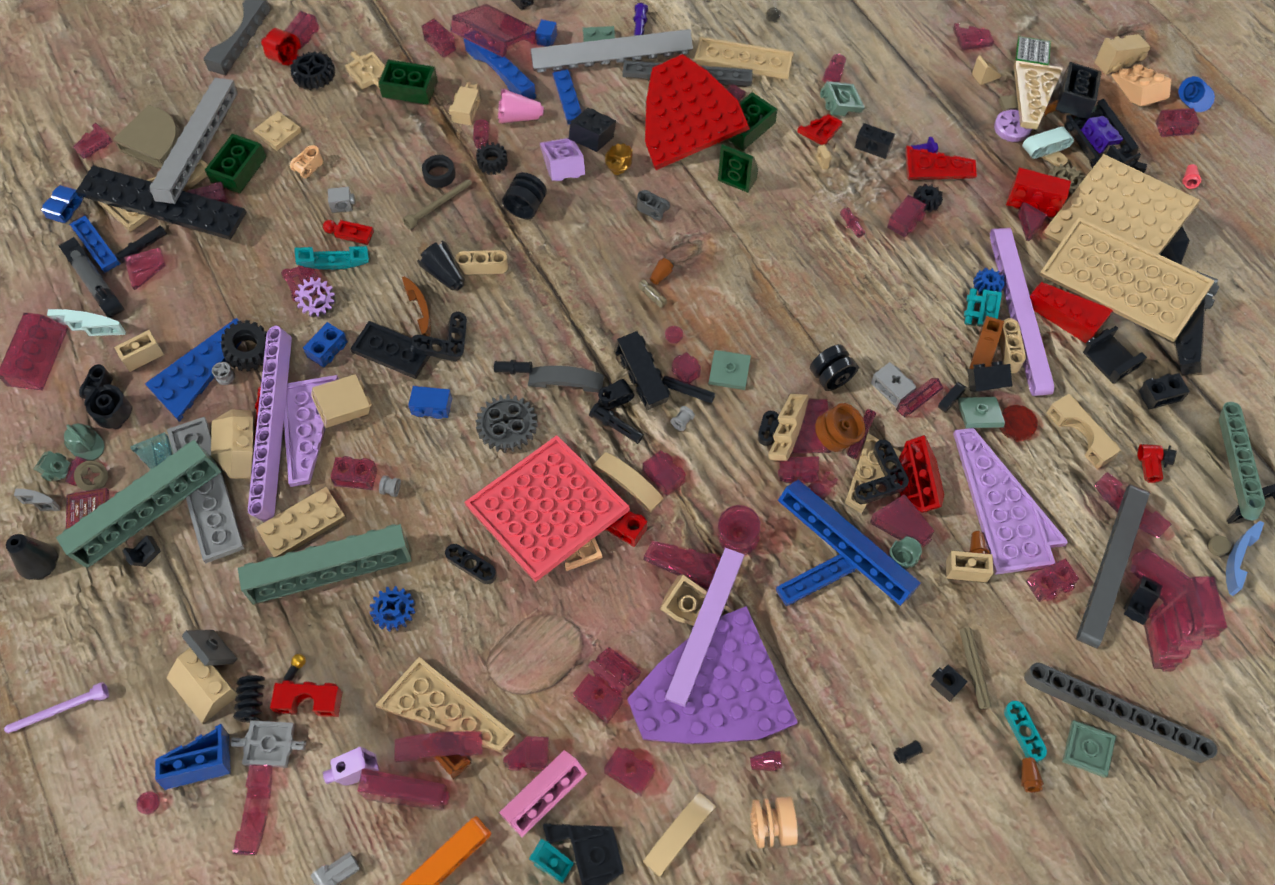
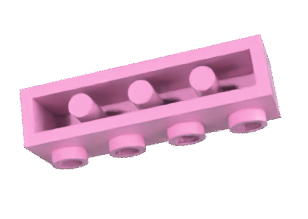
M564 750L499 813L523 837L587 773L579 762Z

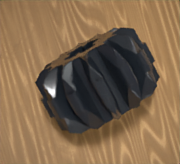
M925 183L914 192L913 205H917V210L922 209L923 212L926 210L929 213L933 210L937 211L943 201L942 191H939V187L934 188L933 184L928 186Z

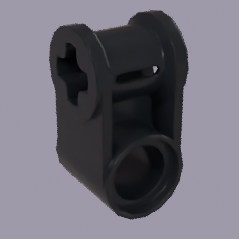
M97 364L92 366L79 389L80 397L85 399L94 388L99 389L103 385H110L113 381L112 375L103 365Z
M620 379L599 390L598 402L609 411L619 405L630 402L635 394L626 380Z

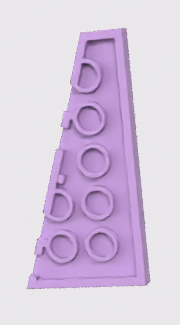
M338 375L287 383L284 429L290 487L310 484L325 431V426L311 397L312 387L338 380Z

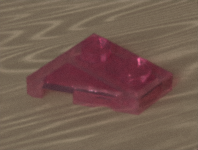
M958 23L954 24L953 30L961 50L993 46L994 40L989 30L978 29L972 26L966 29L959 27Z

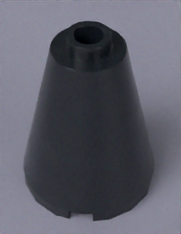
M443 240L441 241L442 244L439 245L433 243L422 252L421 261L417 260L418 265L450 290H460L464 286L465 278L448 244Z
M15 534L6 542V549L17 572L25 579L40 580L50 575L55 569L58 554L52 545L22 534Z

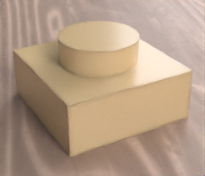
M825 145L818 146L816 155L822 170L829 168L832 159L831 153L827 151Z

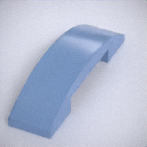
M1262 521L1246 531L1234 544L1229 554L1226 566V583L1228 592L1232 596L1243 588L1248 572L1240 569L1247 546L1253 545L1260 537L1264 525Z

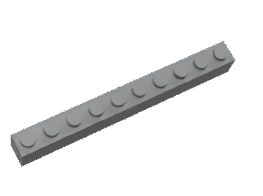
M691 29L532 48L533 70L541 73L547 72L546 69L553 68V71L562 70V67L569 66V69L578 68V65L585 64V67H590L598 62L601 65H606L614 60L617 63H622L632 58V61H638L648 56V59L658 58L657 55L664 54V57L673 56V53L678 52L680 55H686L693 49Z
M214 78L213 82L209 85L207 92L203 95L199 105H197L194 114L184 127L181 136L171 149L162 168L158 171L153 183L150 184V192L153 195L154 201L176 203L237 95L234 80Z

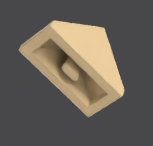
M980 55L977 57L972 75L980 85L1002 77L992 63Z

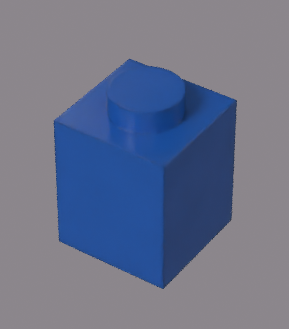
M541 19L536 31L537 45L553 46L557 37V22Z

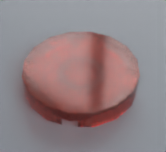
M1011 405L1002 411L1005 424L1004 427L999 428L1006 437L1014 438L1016 441H1024L1033 436L1037 430L1038 421L1030 409L1021 405Z

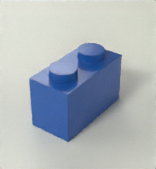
M413 386L408 404L411 415L417 417L430 416L436 419L449 418L452 395L450 389Z

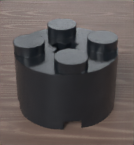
M106 384L102 388H94L88 393L84 401L87 413L102 428H121L132 411V406L128 399L114 385Z

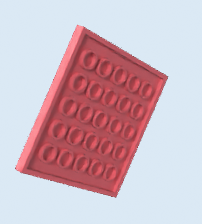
M557 435L464 502L473 515L535 582L630 511L629 505Z

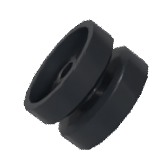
M838 344L821 352L812 361L809 369L816 378H819V383L825 391H832L850 381L857 373L859 366L852 357H849L845 347Z

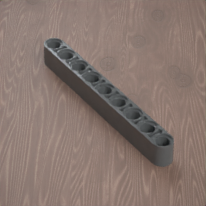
M1131 484L1127 486L1076 636L1077 641L1096 649L1100 646L1150 494L1149 491Z
M1034 663L1024 674L1026 683L1031 687L1195 762L1204 763L1217 754V746L1212 740L1043 663ZM1033 671L1040 675V679L1033 675ZM1053 680L1057 681L1061 688L1056 687ZM1073 690H1077L1081 697L1076 696ZM1094 699L1101 703V707L1096 705ZM1115 708L1121 711L1122 716L1116 713ZM1136 718H1138V719H1140V720L1142 721L1143 726H1141L1140 724H1138V722L1136 721ZM1157 727L1163 731L1164 735L1158 732ZM1179 737L1184 740L1185 745L1179 741ZM1200 747L1206 751V755L1201 752Z

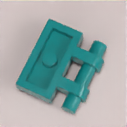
M971 288L966 299L968 304L967 310L964 311V324L972 325V319L975 318L978 319L977 326L981 327L986 316L998 319L1002 292L983 290L982 296H977V289ZM975 303H980L979 312L974 311Z

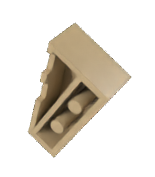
M1139 34L1127 35L1122 39L1119 36L1113 40L1105 38L1095 63L1106 75L1117 72L1121 68L1129 67L1138 61H1143L1147 57L1151 46Z

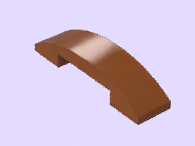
M404 276L402 281L409 301L417 299L423 318L417 319L421 334L430 337L431 319L425 298L419 288Z

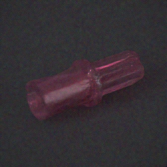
M849 207L842 209L840 215L845 220L847 228H851L855 236L861 238L865 231L859 224L858 217L853 215Z

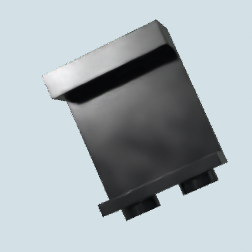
M1117 326L1110 330L1108 328L1105 329L1097 338L1092 337L1089 339L1083 351L1085 356L1113 384L1141 367L1147 358L1143 352L1134 357L1114 337L1118 330Z

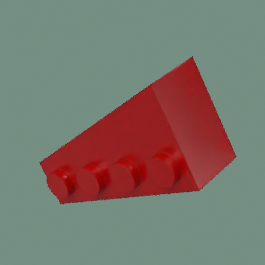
M1043 282L1030 295L1035 312L1085 344L1099 332L1113 312L1112 309Z

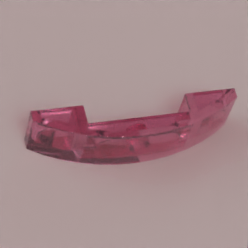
M1106 472L1094 486L1104 500L1118 513L1125 492L1121 489L1123 484ZM1145 508L1139 529L1159 538L1171 526V523L1155 511L1152 514Z
M479 731L437 732L395 739V762L416 761L417 758L483 754L482 732Z
M249 765L245 786L248 791L240 831L236 833L233 855H257L268 816L272 786V765Z

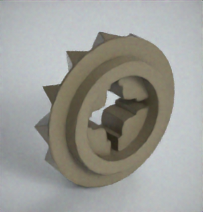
M85 461L79 464L74 472L76 485L84 491H97L106 484L108 479L106 468L97 461ZM88 468L92 470V473H100L94 477V484H92L89 478L82 479V477L88 474Z

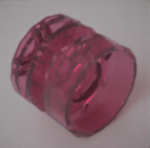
M735 505L729 507L722 512L718 521V540L723 549L728 548L745 555L750 554L759 543V517L753 509L747 506Z

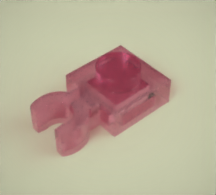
M829 471L824 473L822 481L816 478L808 486L822 500L831 493L830 488L834 487L838 480L835 478L833 481H829L827 479L830 475Z

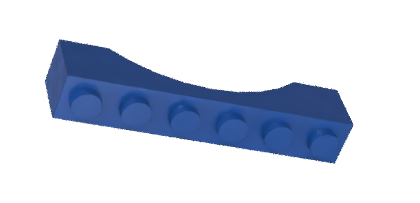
M477 29L463 36L466 52L475 60H481L488 64L500 76L511 92L532 100L536 99L535 84Z

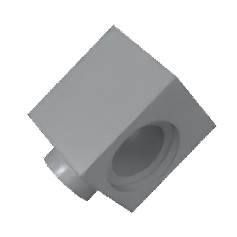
M349 187L328 189V204L331 212L353 211L352 204H355L354 193L351 194Z

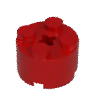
M273 28L261 41L265 56L269 60L282 65L291 66L293 60H297V56H299L297 54L298 49L301 50L299 38L279 28Z

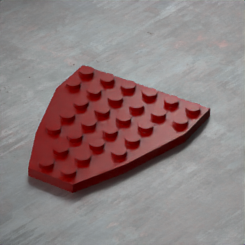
M681 54L652 67L646 98L645 143L655 170L750 129L738 100L706 69L685 55Z

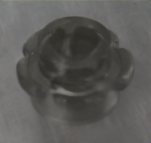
M776 7L769 9L766 12L768 22H777L780 19L781 11Z

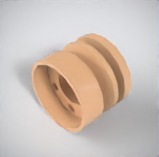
M791 796L776 797L774 808H771L769 800L764 798L763 809H761L759 799H753L750 820L757 848H764L765 837L769 848L773 847L774 836H778L781 847L797 845V821Z

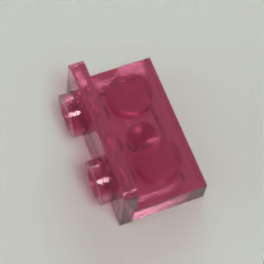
M819 456L789 457L788 461H780V469H778L780 481L785 483H792L798 479L806 483L819 481Z

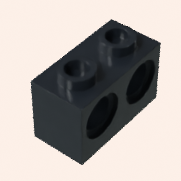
M1180 373L1166 374L1158 379H1147L1139 390L1148 410L1183 401L1190 392Z

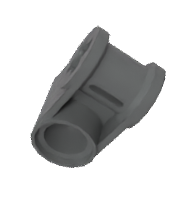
M642 190L637 195L638 211L652 217L654 220H662L664 212L671 207L666 199L648 190Z

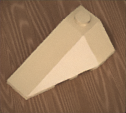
M678 575L667 591L660 610L678 622L694 626L707 591L686 576ZM725 605L721 616L733 612V610Z

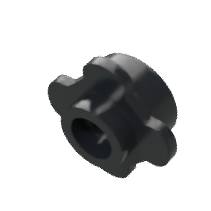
M1169 445L1168 451H1163L1162 461L1165 462L1164 468L1167 467V464L1174 465L1177 450H1172L1171 445Z

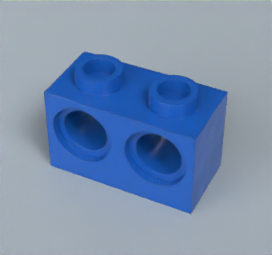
M327 322L303 349L307 358L324 368L333 361L335 355L340 350L345 348L348 341L343 331Z

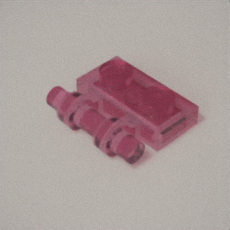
M610 647L598 655L596 662L592 660L588 665L594 671V675L597 677L601 676L608 682V686L612 689L616 688L620 692H623L626 685L632 684L641 674L639 669Z

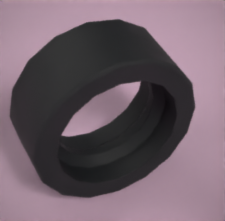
M430 156L422 164L423 177L429 186L434 188L446 187L455 179L454 164L447 156ZM436 167L449 169L441 176L429 174L430 170Z

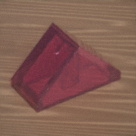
M1022 203L1018 216L1026 241H1030L1042 227L1047 214L1028 203Z

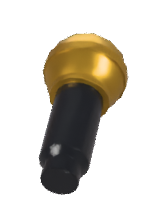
M295 654L292 657L291 666L283 681H292L298 669L305 665L306 658L302 654Z

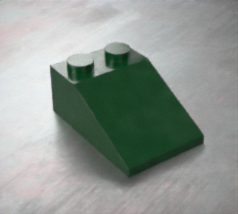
M722 144L718 181L749 193L757 180L758 165L755 158Z

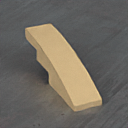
M790 394L778 416L779 425L773 435L775 442L768 453L770 460L788 461L802 426L809 398L808 395Z

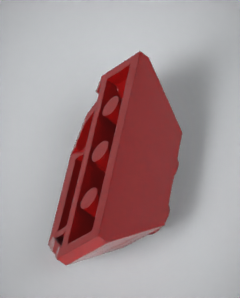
M923 435L906 441L905 448L899 456V461L909 479L907 488L900 492L902 502L922 513L942 507L945 496L936 457L926 436Z

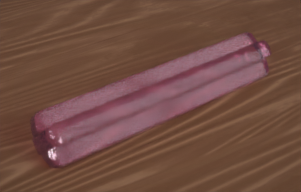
M871 409L866 410L863 417L865 435L859 442L850 446L847 453L848 457L857 458L875 418V411Z

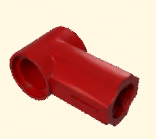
M1140 444L1138 447L1137 457L1139 461H1142L1144 480L1148 483H1155L1164 479L1161 464L1164 452L1161 445Z

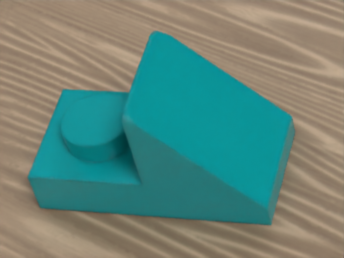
M540 839L529 857L534 866L561 883L564 882L574 865V862L543 839Z

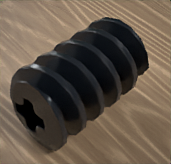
M248 675L237 680L239 687L236 688L238 695L235 697L237 702L234 706L237 712L233 714L235 720L245 723L261 721L255 715L262 713L256 707L263 705V702L257 701V698L264 696L263 693L258 692V690L264 689V685L258 684V682L264 681L265 677Z

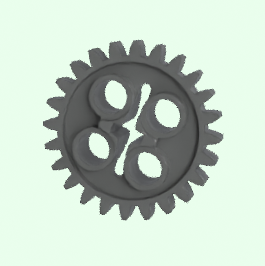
M507 394L506 399H503L501 395L499 400L493 397V403L486 401L487 408L481 407L482 413H477L478 419L475 420L479 439L483 440L484 445L488 444L489 449L496 446L497 452L500 448H503L504 453H506L508 448L514 452V447L517 446L519 449H522V443L528 445L527 439L533 440V434L536 433L535 427H538V423L536 421L537 414H534V407L530 408V402L525 403L524 398L518 401L517 395L510 399L509 394Z

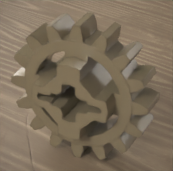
M1060 164L1058 168L1055 165L1053 170L1050 169L1048 175L1071 181L1068 193L1070 198L1085 176L1080 175L1082 171H1076L1075 166L1070 168L1069 164L1066 167Z

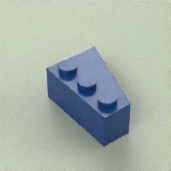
M222 724L217 725L215 730L204 736L201 734L195 737V741L184 747L181 745L155 759V780L164 790L231 774L229 733Z

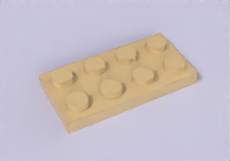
M325 487L256 528L273 557H280L288 552H292L346 520V517L328 488Z

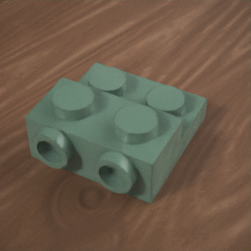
M827 81L820 91L821 98H824L826 102V110H829L831 115L845 116L848 112L862 113L865 109L854 84Z

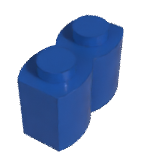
M60 185L52 192L51 198L43 204L41 211L47 219L65 224L70 220L73 212L81 205L83 197L77 195L76 189Z

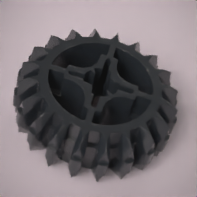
M308 51L307 54L302 53V56H297V60H293V64H291L290 73L293 81L299 87H303L304 90L307 88L310 91L313 88L316 90L319 87L324 88V85H329V81H333L335 76V66L332 59L322 52L317 53L314 51L310 53Z

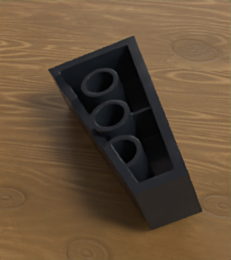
M1205 297L1174 342L1181 376L1202 372L1206 310Z
M635 331L617 339L614 353L616 356L620 355V363L623 369L628 368L629 379L632 384L638 386L636 387V392L646 410L666 403L669 399L670 391L668 386L664 385L661 380L660 370L655 368L653 364L654 358L645 347L644 337L640 336L638 331Z

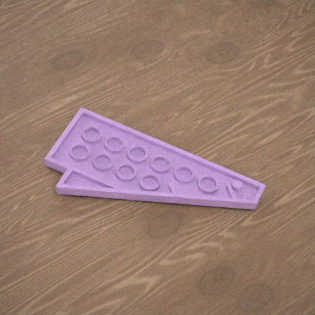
M974 428L955 430L953 435L980 527L984 533L990 554L993 555L994 574L1054 567L1056 563L1051 548L1066 546L1068 543L1066 538Z

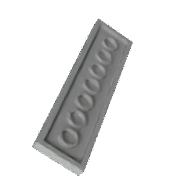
M205 417L167 429L173 454L183 448L185 444L195 440L211 456V433ZM221 472L186 497L200 552L205 564L245 549Z

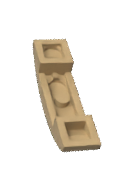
M605 452L593 464V467L606 478H612L636 497V502L650 513L664 500L662 495L644 477L617 457Z
M699 792L662 835L643 863L661 877L716 806Z

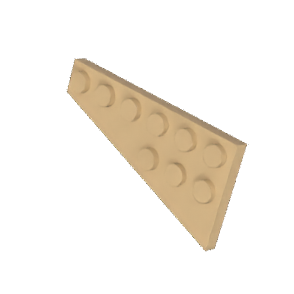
M420 657L376 704V707L500 753L515 737L512 731Z

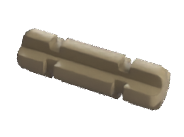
M645 279L640 281L638 284L639 289L643 292L645 291V294L653 302H656L660 308L667 304V299L652 285H649L648 281Z

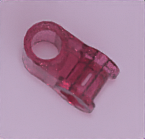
M833 55L825 70L822 82L840 83L846 63L844 55Z

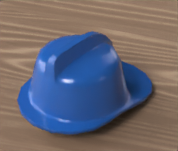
M1191 76L1180 84L1178 90L1179 97L1193 111L1203 112L1213 105L1215 100L1214 91L1201 78Z

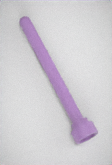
M104 682L93 685L90 692L6 725L4 731L6 733L14 732L92 699L94 701L104 700L109 697L108 688Z

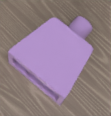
M358 747L331 759V769L323 772L326 784L337 782L345 786L380 775L376 754L363 747Z

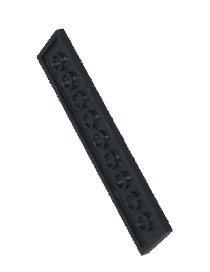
M92 165L76 190L78 196L228 240L232 239L247 213L245 208L185 191L181 192L175 204L154 201L153 195L150 192V184L153 182Z

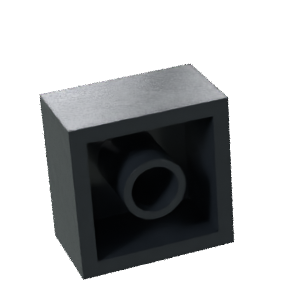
M587 108L570 122L568 139L598 152L614 138L616 120L594 109Z

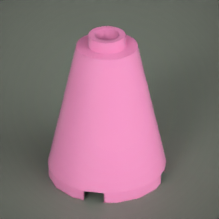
M501 89L500 96H502V99L499 100L498 123L538 120L540 116H543L544 106H541L540 102L509 90Z

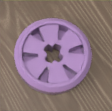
M1018 110L1001 112L994 123L996 133L1002 139L1011 142L1025 140L1032 130L1031 128L1020 127Z

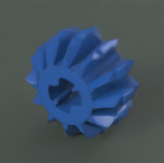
M985 267L983 271L979 270L973 280L974 289H977L978 295L982 294L983 290L1001 292L1005 286L1004 276L1000 275V271L995 272L993 268L988 270Z

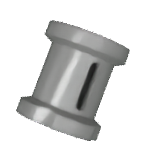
M682 406L678 415L671 419V424L677 430L684 431L686 424L694 419L695 414L690 408Z

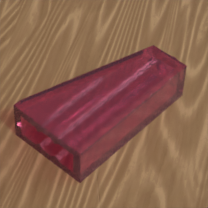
M1147 547L1141 553L1137 552L1132 557L1130 571L1139 579L1144 575L1162 585L1159 598L1187 625L1193 624L1203 614L1210 591Z
M362 769L357 792L367 801L439 811L444 810V805H448L450 792L447 791L448 789L445 784L368 769Z

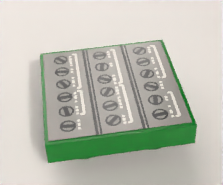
M1019 36L1017 39L1015 61L1049 65L1051 41Z

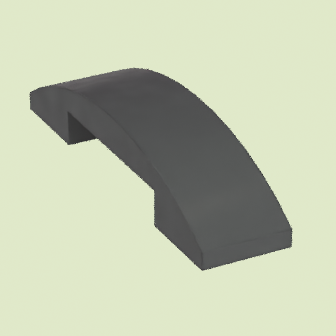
M540 366L533 368L532 373L529 375L528 386L547 388V384L582 387L583 391L598 393L603 388L604 375L591 370L570 366Z

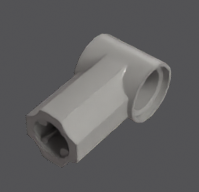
M349 852L331 865L322 866L311 874V879L315 885H339L361 869L352 853Z

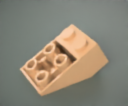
M1134 65L1132 68L1120 69L1119 72L1112 73V77L1130 102L1136 105L1145 106L1170 98L1171 79L1164 76V74L1154 72V70L1147 69L1143 65Z

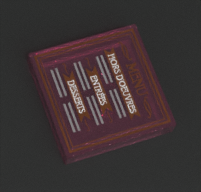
M103 488L67 494L66 529L97 509L99 505L109 500V490Z

